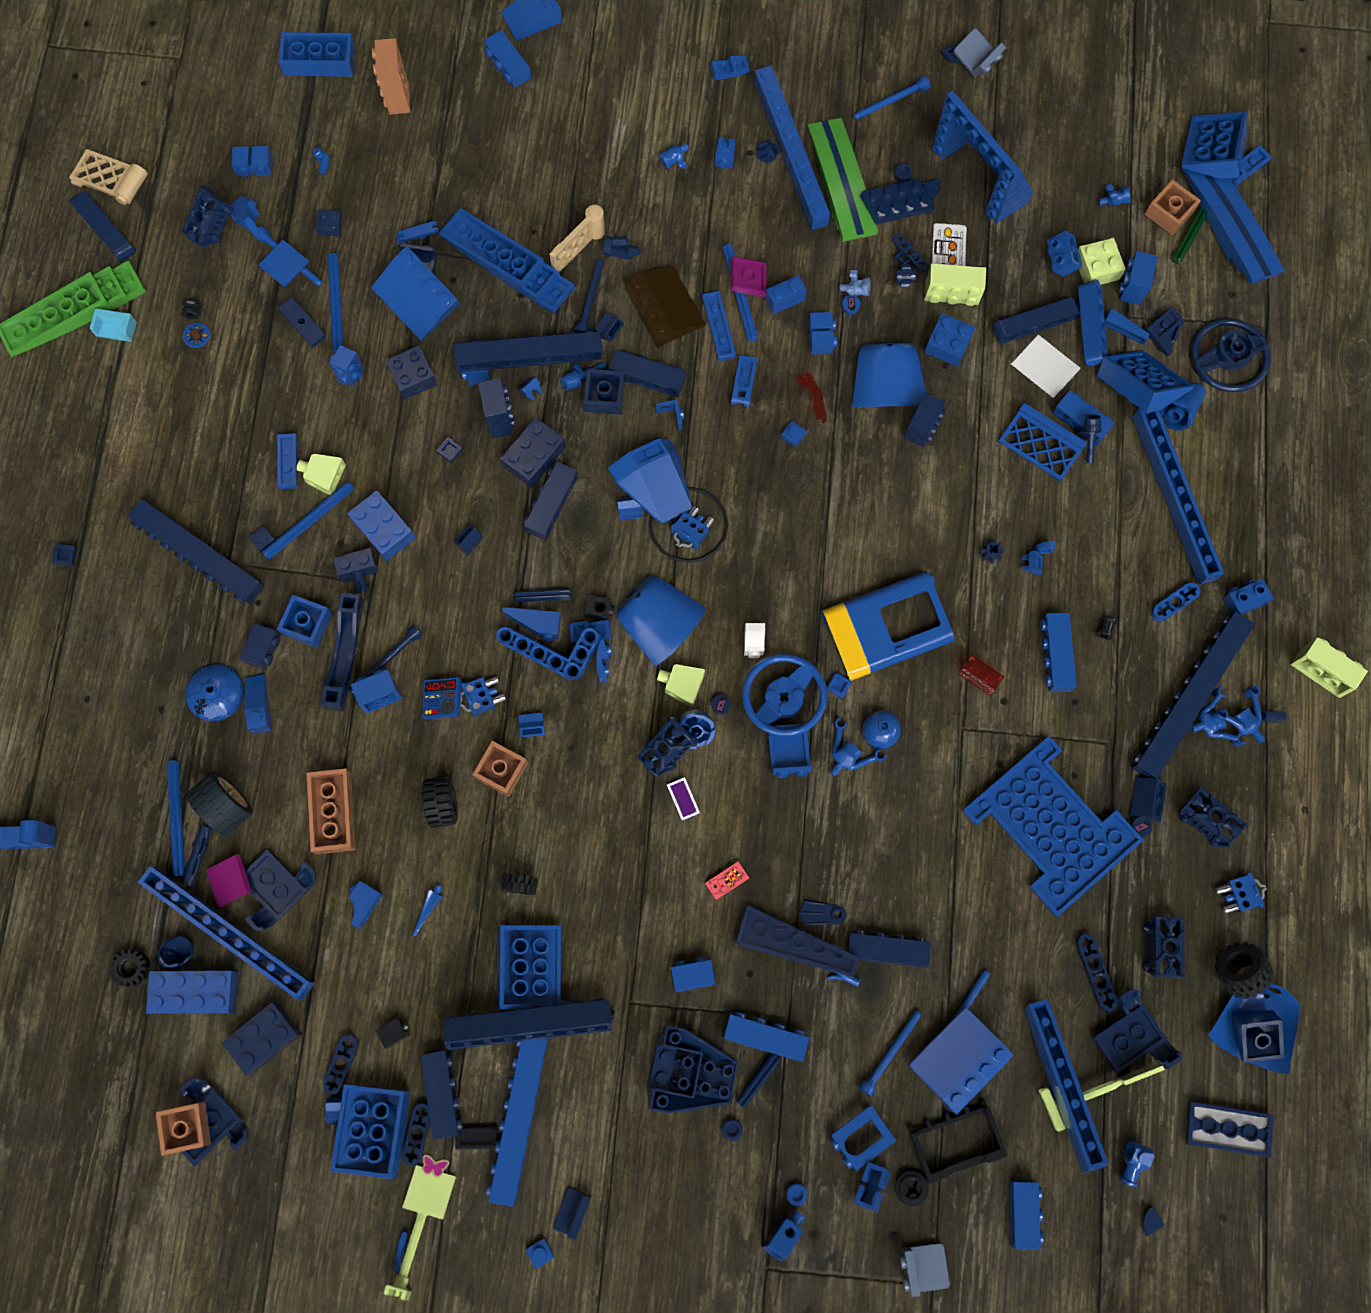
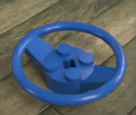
M777 654L761 660L749 671L742 688V701L748 717L758 728L771 735L790 737L808 731L821 719L827 705V688L822 675L809 661L795 655ZM776 662H792L800 665L788 678L781 677L769 684L765 693V703L756 714L750 702V687L758 672ZM814 677L818 684L820 699L818 708L811 719L805 724L792 729H780L770 726L779 718H792L799 712L803 703V692ZM781 695L787 696L788 701H780Z

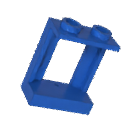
M867 1105L862 1109V1112L837 1131L830 1133L832 1137L830 1140L836 1151H842L844 1154L842 1160L849 1169L853 1167L857 1171L896 1141L872 1105ZM870 1120L882 1138L861 1154L850 1155L845 1149L844 1143L846 1138Z

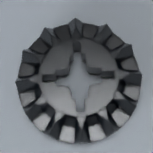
M914 1171L904 1172V1174L898 1177L895 1185L898 1199L903 1204L911 1207L921 1205L929 1193L926 1179ZM917 1181L915 1189L919 1195L913 1192L908 1194V1188L905 1183L912 1185Z

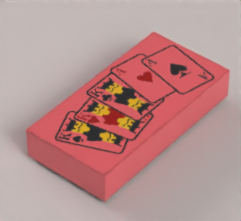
M737 862L705 884L715 900L748 880L749 877L740 863Z

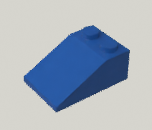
M515 0L501 12L515 41L562 22L561 8L556 0Z

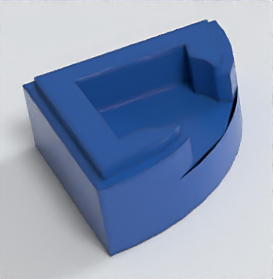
M1056 541L1037 544L1033 547V551H1038L1040 554H1051L1056 548Z

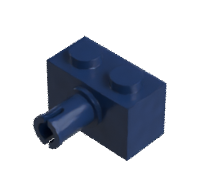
M371 548L333 558L337 576L342 582L354 579L357 593H363L362 589H364V592L369 590L365 576L379 572L375 555Z

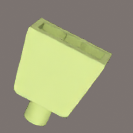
M312 454L309 462L299 460L297 471L304 472L303 478L307 484L331 495L335 492L346 465L343 459L339 457Z
M674 664L671 673L660 670L657 680L667 684L665 688L666 694L689 707H693L705 675V670Z

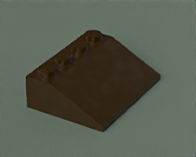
M674 266L641 271L625 278V290L657 348L706 326Z

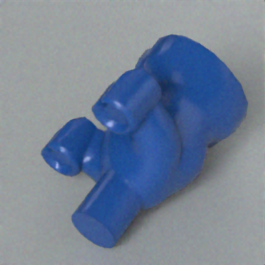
M686 143L681 146L671 145L666 151L659 153L658 156L666 170L676 162L682 170L687 166L683 160V153L689 150Z
M1107 184L1105 187L1108 196L1099 199L1100 206L1106 204L1118 206L1121 203L1129 204L1131 201L1129 187L1125 185L1120 190L1114 191L1113 185Z

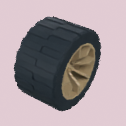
M210 771L186 793L187 801L196 814L209 827L223 836L232 834L253 814L252 807L242 793L228 779L215 771Z

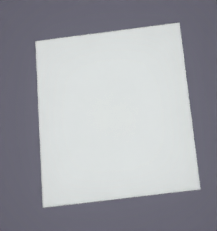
M1040 335L1012 363L1015 368L1053 398L1081 369Z

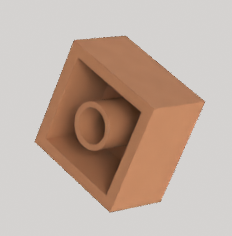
M1171 180L1150 204L1145 215L1171 235H1174L1192 215L1201 200L1174 180Z
M492 741L472 775L476 780L510 797L526 769L528 761Z
M206 1102L156 1112L161 1156L211 1145Z

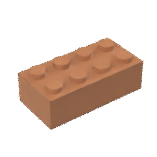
M396 38L374 40L375 48H372V55L376 64H373V70L377 78V84L380 86L384 107H388L389 114L410 113L409 84Z
M347 769L307 773L311 852L317 855L356 850L351 772Z

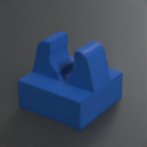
M536 377L530 378L517 389L521 395H524L529 400L535 399L532 395V390H535L538 394L542 393L539 385L540 382Z
M1030 551V554L1024 555L1022 560L1025 562L1029 561V564L1022 566V569L1034 575H1042L1043 556L1038 551Z

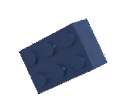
M501 378L478 382L491 438L513 435L512 428L516 426L506 384L502 385Z
M535 418L500 458L502 466L532 488L566 448L565 438Z
M272 1002L224 1040L222 1044L243 1073L248 1076L256 1073L302 1034L279 1003Z

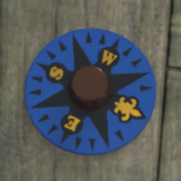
M192 323L183 332L184 342L192 348L204 346L210 338L208 327L202 323Z

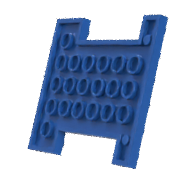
M1048 736L962 812L975 826L989 814L997 821L1043 873L1029 888L1051 913L1058 917L1143 841V838L1117 810L1103 822L1092 812L1049 764L1063 750Z

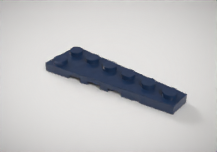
M750 906L746 907L737 945L854 978L859 957L798 930Z

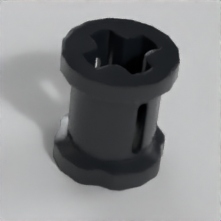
M1102 615L1100 627L1096 630L1095 635L1111 640L1114 625H1117L1118 620L1108 615Z

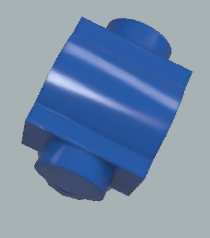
M1128 1141L1123 1153L1124 1162L1127 1165L1123 1175L1119 1176V1180L1129 1186L1137 1187L1138 1184L1136 1182L1140 1172H1144L1145 1169L1151 1167L1155 1155L1151 1148L1134 1141Z

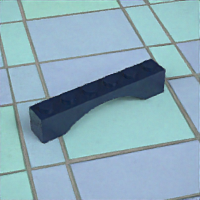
M341 593L337 611L335 649L320 703L325 710L345 712L364 600L360 595Z

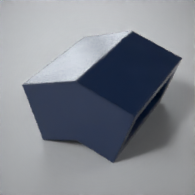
M607 312L594 330L595 332L600 331V337L603 340L612 342L624 323L619 317Z
M468 525L454 543L468 556L481 542L483 537L475 527Z

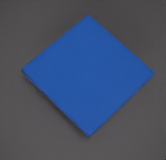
M282 240L258 266L285 288L309 261Z

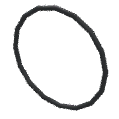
M687 487L689 491L707 495L722 510L725 528L723 538L717 547L700 558L688 560L674 557L664 551L656 541L652 528L653 517L651 515L648 526L651 540L661 553L674 561L692 563L703 561L720 549L726 540L729 523L726 510L715 496L703 489Z

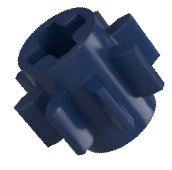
M768 139L758 144L759 148H757L756 153L760 161L765 160V164L777 159L778 147L774 142L770 143Z
M901 264V268L895 271V282L900 283L901 287H909L911 283L915 282V269H911L910 264Z
M991 539L989 544L983 543L984 549H981L979 552L984 556L983 561L987 560L993 564L995 559L997 561L1001 560L1000 554H1003L1005 551L1001 549V542L997 543Z

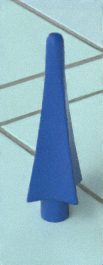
M436 884L433 890H428L420 918L413 932L414 936L419 933L428 916L443 896L440 895L443 889L442 886Z

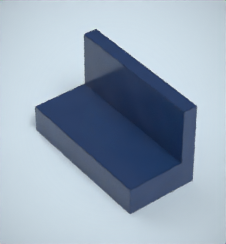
M1136 778L1130 816L1147 817L1152 821L1161 822L1167 784L1155 778Z
M568 1187L553 1229L567 1234L570 1239L576 1240L592 1196Z

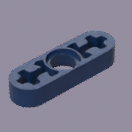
M353 1035L343 1036L338 1043L323 1082V1088L328 1094H337L343 1089L359 1047V1041ZM352 1039L351 1043L354 1044L353 1048H349L346 1053L351 1054L350 1058L346 1055H339L340 1051L345 1052L346 1045H344V1042ZM340 1058L345 1059L347 1063L346 1068L342 1071L336 1068V1061ZM332 1072L343 1074L342 1078L339 1076L336 1079L338 1088L331 1090V1085H328L329 1081H334L336 1076L332 1075Z
M426 1103L416 1105L412 1112L402 1155L403 1161L410 1166L418 1164L423 1157L430 1127L429 1110ZM424 1107L428 1115L423 1117L422 1123L426 1122V1126L421 1124L414 1125L415 1121L419 1122L420 1114H417V1111ZM415 1128H420L423 1131L421 1140L413 1139L412 1131ZM410 1142L421 1144V1147L417 1146L415 1149V1154L418 1155V1158L413 1159V1161H410V1157L407 1156L413 1150V1146H409Z

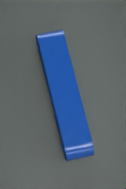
M1098 280L1081 284L1078 287L1084 357L1088 367L1102 364L1103 358L1108 356L1102 287Z

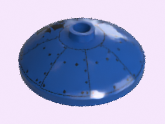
M220 664L208 665L196 671L189 679L185 690L186 703L191 712L207 721H220L230 717L238 710L244 698V685L240 676L230 667ZM213 687V691L209 693L208 689Z

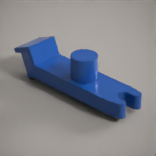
M436 221L398 231L396 235L398 245L399 243H406V241L417 238L424 239L425 236L438 232L437 227L433 228L437 226Z

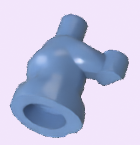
M850 270L851 281L849 284H840V291H847L849 295L869 296L870 277L858 280L857 270Z

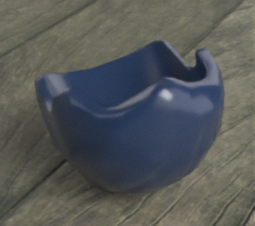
M176 936L171 940H166L157 951L160 965L167 969H178L186 965L194 953L193 945L184 936Z

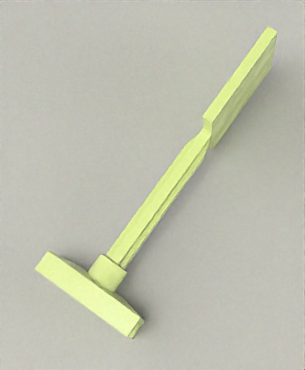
M1154 1063L1082 1093L1086 1101L1112 1091L1122 1084L1128 1085L1163 1071L1164 1068L1162 1065ZM1047 1087L1040 1089L1039 1093L1055 1130L1059 1132L1066 1129L1057 1102L1054 1100L1050 1090Z
M416 1165L403 1208L418 1212V1216L399 1276H396L394 1285H386L385 1295L393 1296L396 1290L395 1296L399 1297L400 1292H402L400 1299H410L412 1291L406 1289L409 1280L407 1277L426 1217L429 1215L439 1219L444 1218L456 1176L445 1173L440 1177H435L432 1173L426 1175L423 1172V1167Z

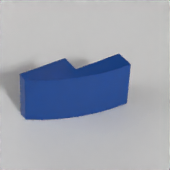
M604 639L599 641L596 658L600 684L607 682L606 676L610 675L607 664L603 665V663L610 662L609 656L612 655L609 644L605 645Z

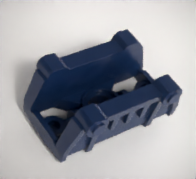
M201 185L199 186L198 194L194 197V204L188 218L184 221L185 225L181 231L196 245L205 247L221 241V231L227 217L233 213V208L227 202L218 199L212 189ZM214 200L215 203L212 210L208 211L210 203ZM197 230H200V235H201V236H200L199 240L197 239V237H198Z
M670 715L667 718L668 723L661 728V731L653 739H649L646 742V746L637 755V758L656 777L667 771H673L677 766L676 763L690 747H695L698 744L697 738L693 734H688L678 723L679 719L675 715ZM674 727V729L672 730V735L667 736L670 730ZM682 735L686 737L680 744L673 745L676 742V737ZM660 743L667 745L668 750L666 753L661 751ZM654 750V752L652 753V758H644L647 754ZM661 758V766L656 770L654 768L655 760Z
M1199 786L1181 809L1180 820L1183 823H1189L1209 840L1211 846L1230 847L1248 823L1242 821L1237 814H1234L1213 797L1214 795L1209 794L1202 786ZM1189 805L1201 806V811L1205 814H1198ZM1212 811L1220 816L1219 821H1214L1211 818ZM1227 827L1229 829V834L1233 837L1231 840L1222 833V828Z
M1154 916L1147 924H1144L1146 961L1143 964V968L1151 976L1186 979V976H1184L1186 966L1184 962L1185 918ZM1160 920H1164V925L1168 928L1165 936L1160 931ZM1168 941L1173 943V953H1169L1165 949V944ZM1165 957L1168 967L1165 968L1164 974H1160V962Z

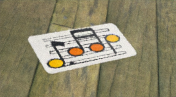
M935 224L932 263L965 266L966 226Z

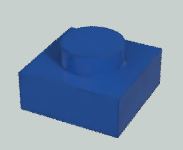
M792 421L781 434V438L796 447L807 431Z
M545 1238L526 1249L535 1269L555 1258Z

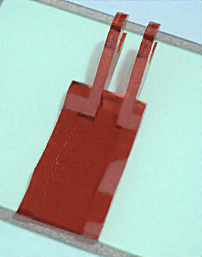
M805 371V379L799 373L797 381L811 391L814 399L816 419L822 420L824 424L827 421L822 391L810 373Z

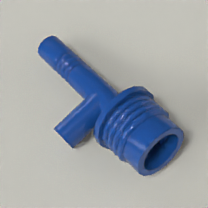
M602 362L589 369L605 370L607 366L605 362ZM578 363L573 365L574 370L560 378L561 384L566 391L580 387V380L587 377V370H583Z

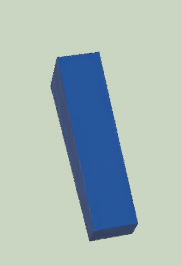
M1113 308L1105 320L1106 327L1143 345L1150 335Z

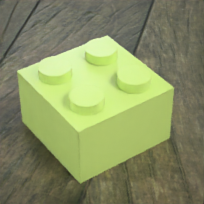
M1114 238L1080 246L1078 249L1082 268L1079 271L1084 283L1098 280L1100 284L1120 280L1126 270Z

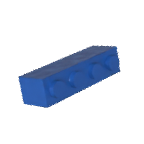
M1047 613L1040 621V629L1044 633L1042 649H1045L1046 655L1043 659L1044 668H1047L1045 685L1049 688V692H1072L1077 686L1070 613Z
M735 1012L734 1015L730 1014L723 1039L800 1062L804 1061L809 1037L805 1036L806 1032L794 1029L792 1033L785 1031L786 1026L774 1023L772 1027L765 1025L766 1021L759 1018H754V1021L746 1019L747 1015L738 1012Z

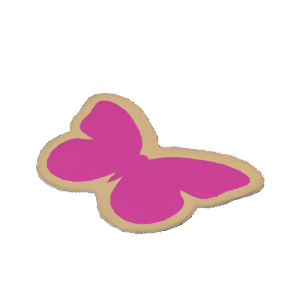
M424 1155L423 1172L426 1175L432 1173L435 1177H440L449 1165V1161L440 1160L435 1162L429 1155Z

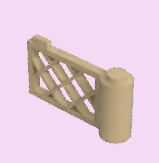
M86 149L69 178L73 185L79 187L84 185L116 197L115 199L119 203L125 205L132 202L148 173L136 164L129 165ZM90 156L95 158V162L87 164ZM110 163L111 167L101 169L102 164ZM98 167V172L90 174L89 169ZM125 169L123 173L116 175L115 170ZM86 171L87 176L78 178L81 172ZM112 172L114 177L105 180L104 175ZM101 176L102 181L95 184L92 182V179ZM116 182L113 190L107 188V184Z
M589 206L586 209V218L550 253L552 268L560 272L592 239L597 240L604 236V213L600 206Z

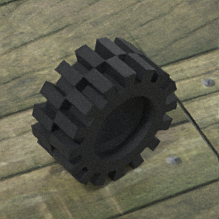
M503 873L500 890L525 895H536L538 878Z
M132 949L122 950L121 953L115 955V959H111L110 962H113V964L109 965V969H112L109 975L113 976L112 981L117 982V985L135 987V985L142 984L141 981L147 979L145 977L146 974L149 975L148 968H151V964H148V961L150 960L140 951ZM129 960H133L137 965V970L132 976H126L123 972V966Z

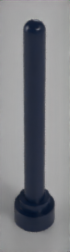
M601 258L597 259L581 320L575 325L573 331L575 333L589 331L587 322L604 263Z
M411 625L407 629L406 636L363 677L373 676L374 672L384 668L411 641H418L423 635L415 626ZM351 687L349 689V693L351 695H355Z

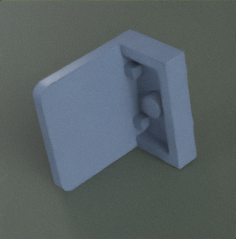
M974 29L954 49V54L975 78L981 73L986 74L992 68L990 64L992 62L996 63L1003 56L1001 53L1006 47L1003 43H1000L993 49L977 29Z
M942 1244L901 1248L900 1264L901 1268L905 1270L903 1285L905 1291H908L911 1297L920 1296V1292L949 1287L946 1257Z

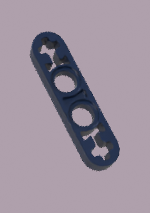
M1083 934L1076 939V947L1097 1005L1102 1011H1113L1118 1005V1000L1096 940L1089 934ZM1083 938H1085L1086 941H1090L1088 949L1089 951L1094 950V954H1088L1087 956H1085L1084 953H1087L1088 950L1086 946L1082 947L1081 943L1084 942ZM1091 957L1096 958L1098 961V966L1095 969L1088 965V960ZM1099 976L1105 980L1103 988H1098L1095 984V980ZM1106 990L1109 991V993H1105L1107 999L1112 1000V1003L1109 1004L1110 1007H1108V1005L1103 1004V1002L1106 999L1104 994L1099 995V992Z

